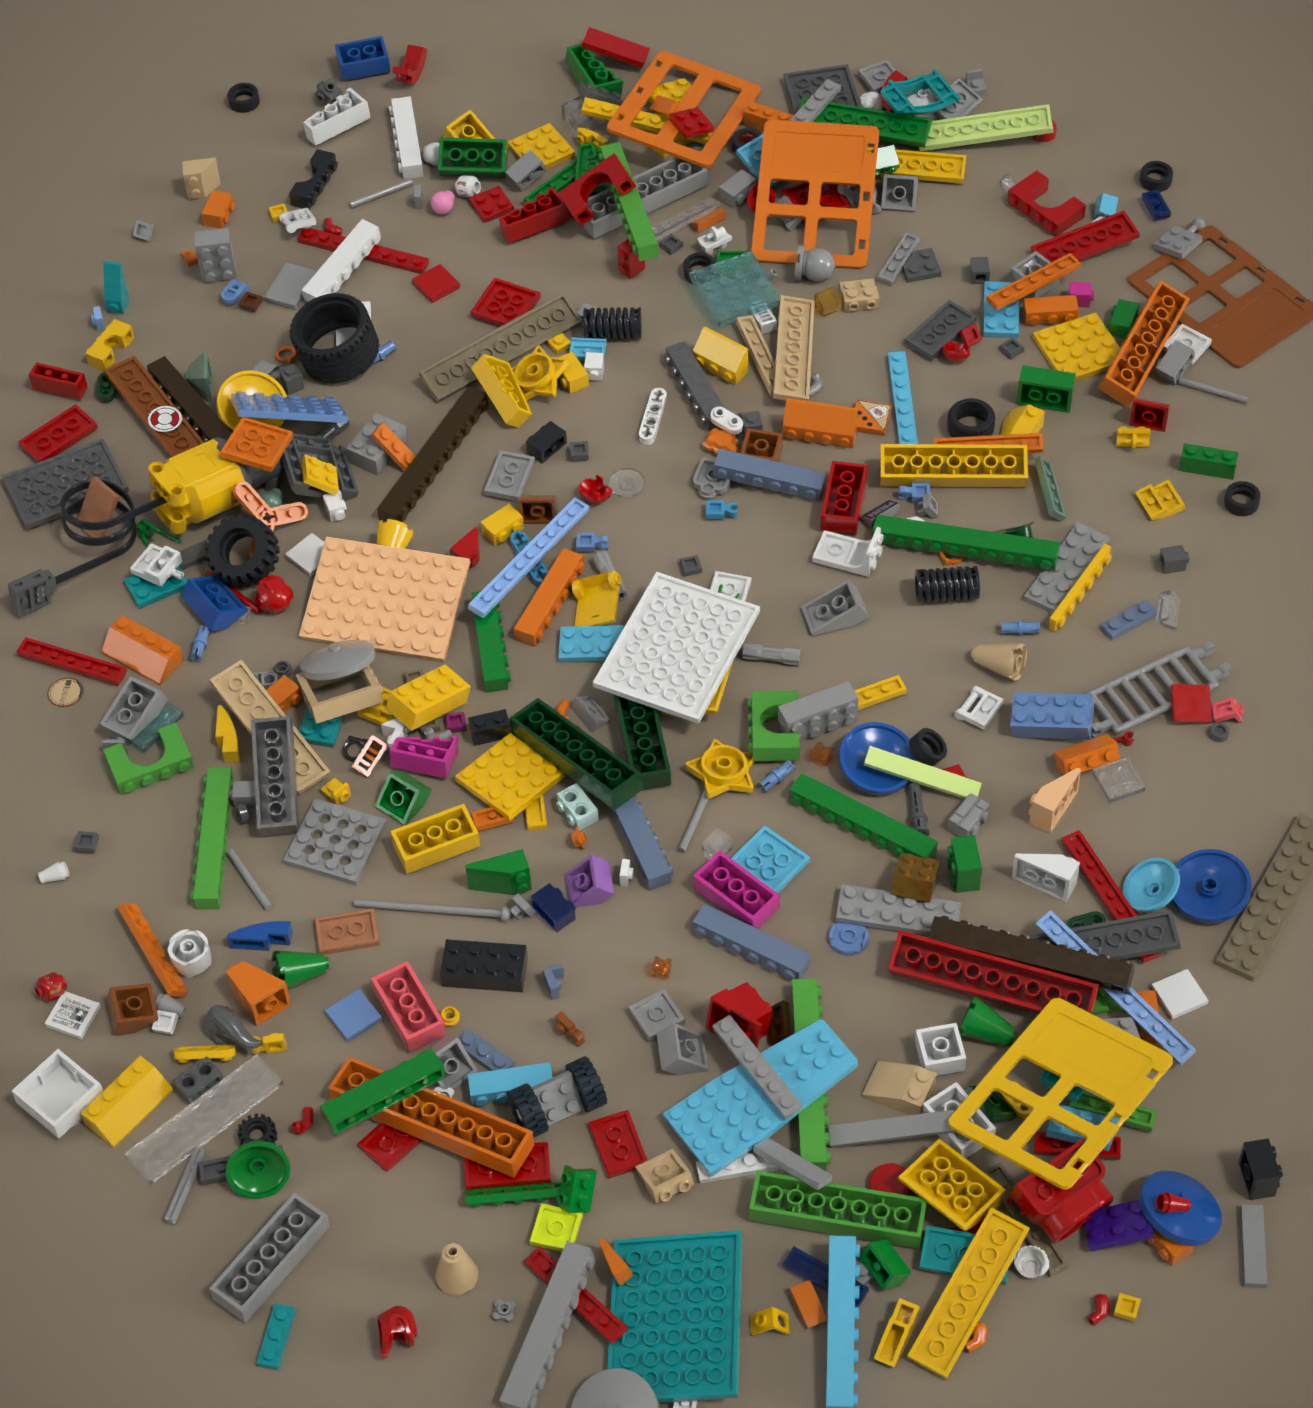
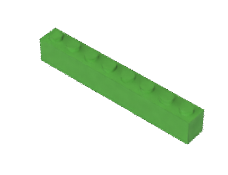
M208 767L207 775H204V787H206V790L202 792L204 807L200 808L202 824L198 825L200 840L196 842L198 856H195L194 865L197 869L192 877L195 887L194 890H191V902H194L196 909H220L231 811L229 791L233 789L234 781L231 767Z

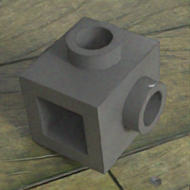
M329 78L317 85L315 96L326 106L328 103L333 104L336 101V97L342 95L343 91L336 82Z

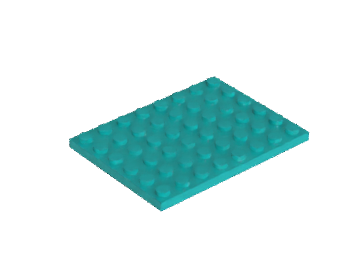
M741 1230L614 1240V1251L628 1265L633 1276L620 1286L612 1274L610 1312L627 1326L628 1331L614 1345L609 1342L607 1369H626L638 1374L652 1387L658 1403L738 1398L743 1239Z

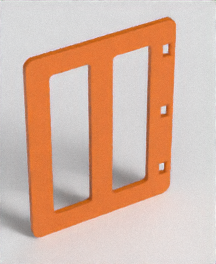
M660 51L611 118L606 129L614 135L703 168H710L742 122L744 109L750 101L755 102L761 93V87L670 52ZM671 68L697 76L674 112L697 107L713 83L740 92L701 151L674 142L680 132L670 122L669 118L657 135L631 126Z

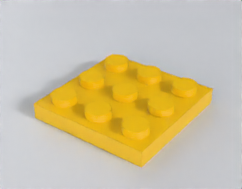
M551 123L507 142L508 148L518 159L531 150L543 162L546 169L576 156L573 148Z

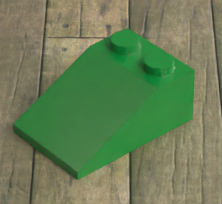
M523 849L465 865L469 890L508 895L523 894L532 890L530 868Z

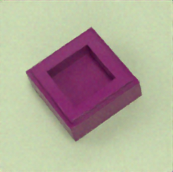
M464 712L445 714L447 730L450 729L451 733L467 731Z

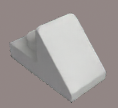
M397 718L381 725L383 736L388 737L389 753L396 737H407L410 731Z

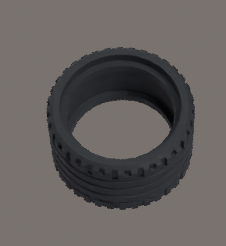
M330 293L312 299L298 310L290 324V338L303 368L310 377L320 382L341 383L358 377L373 364L379 352L378 335L366 307L359 299L348 294ZM347 327L357 329L347 341L338 346L327 349L312 348L317 340L330 331Z

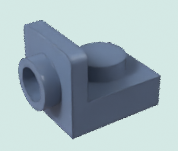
M562 964L553 965L543 970L544 983L551 1000L559 998V990L561 989L559 979L564 978Z

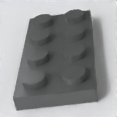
M948 300L905 338V344L933 360L942 352L944 344L956 340L960 336L958 331L974 324L977 316Z

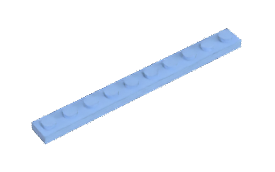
M574 497L469 603L468 609L484 618L589 511L590 506Z
M1051 910L1036 923V926L1056 946L1063 944L1069 946L1072 950L1079 951V949H1083L1093 955H1097ZM1131 987L1128 994L1101 988L1166 1052L1171 1054L1179 1065H1183L1196 1052V1049Z

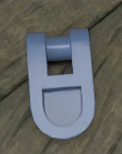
M232 279L221 292L222 302L227 305L235 304L249 291L250 286L246 283H240L239 280Z

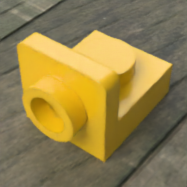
M333 778L320 789L321 793L328 800L337 805L347 801L349 796H351L349 784L347 782L342 784L336 778Z

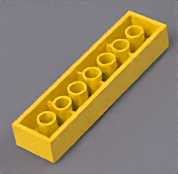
M881 444L880 487H911L912 483H930V487L1027 486V445Z

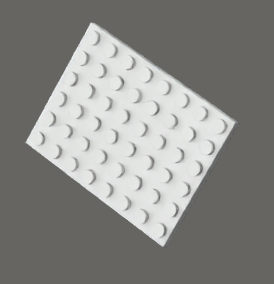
M656 572L594 679L593 687L699 724L760 612V606Z

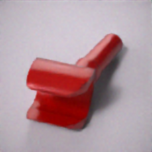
M1126 731L1123 737L1111 738L1116 742H1122L1123 745L1128 747L1134 741V739H1131L1134 733Z

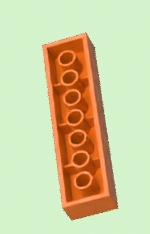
M1160 280L1152 290L1097 389L1128 407L1138 394L1190 298Z

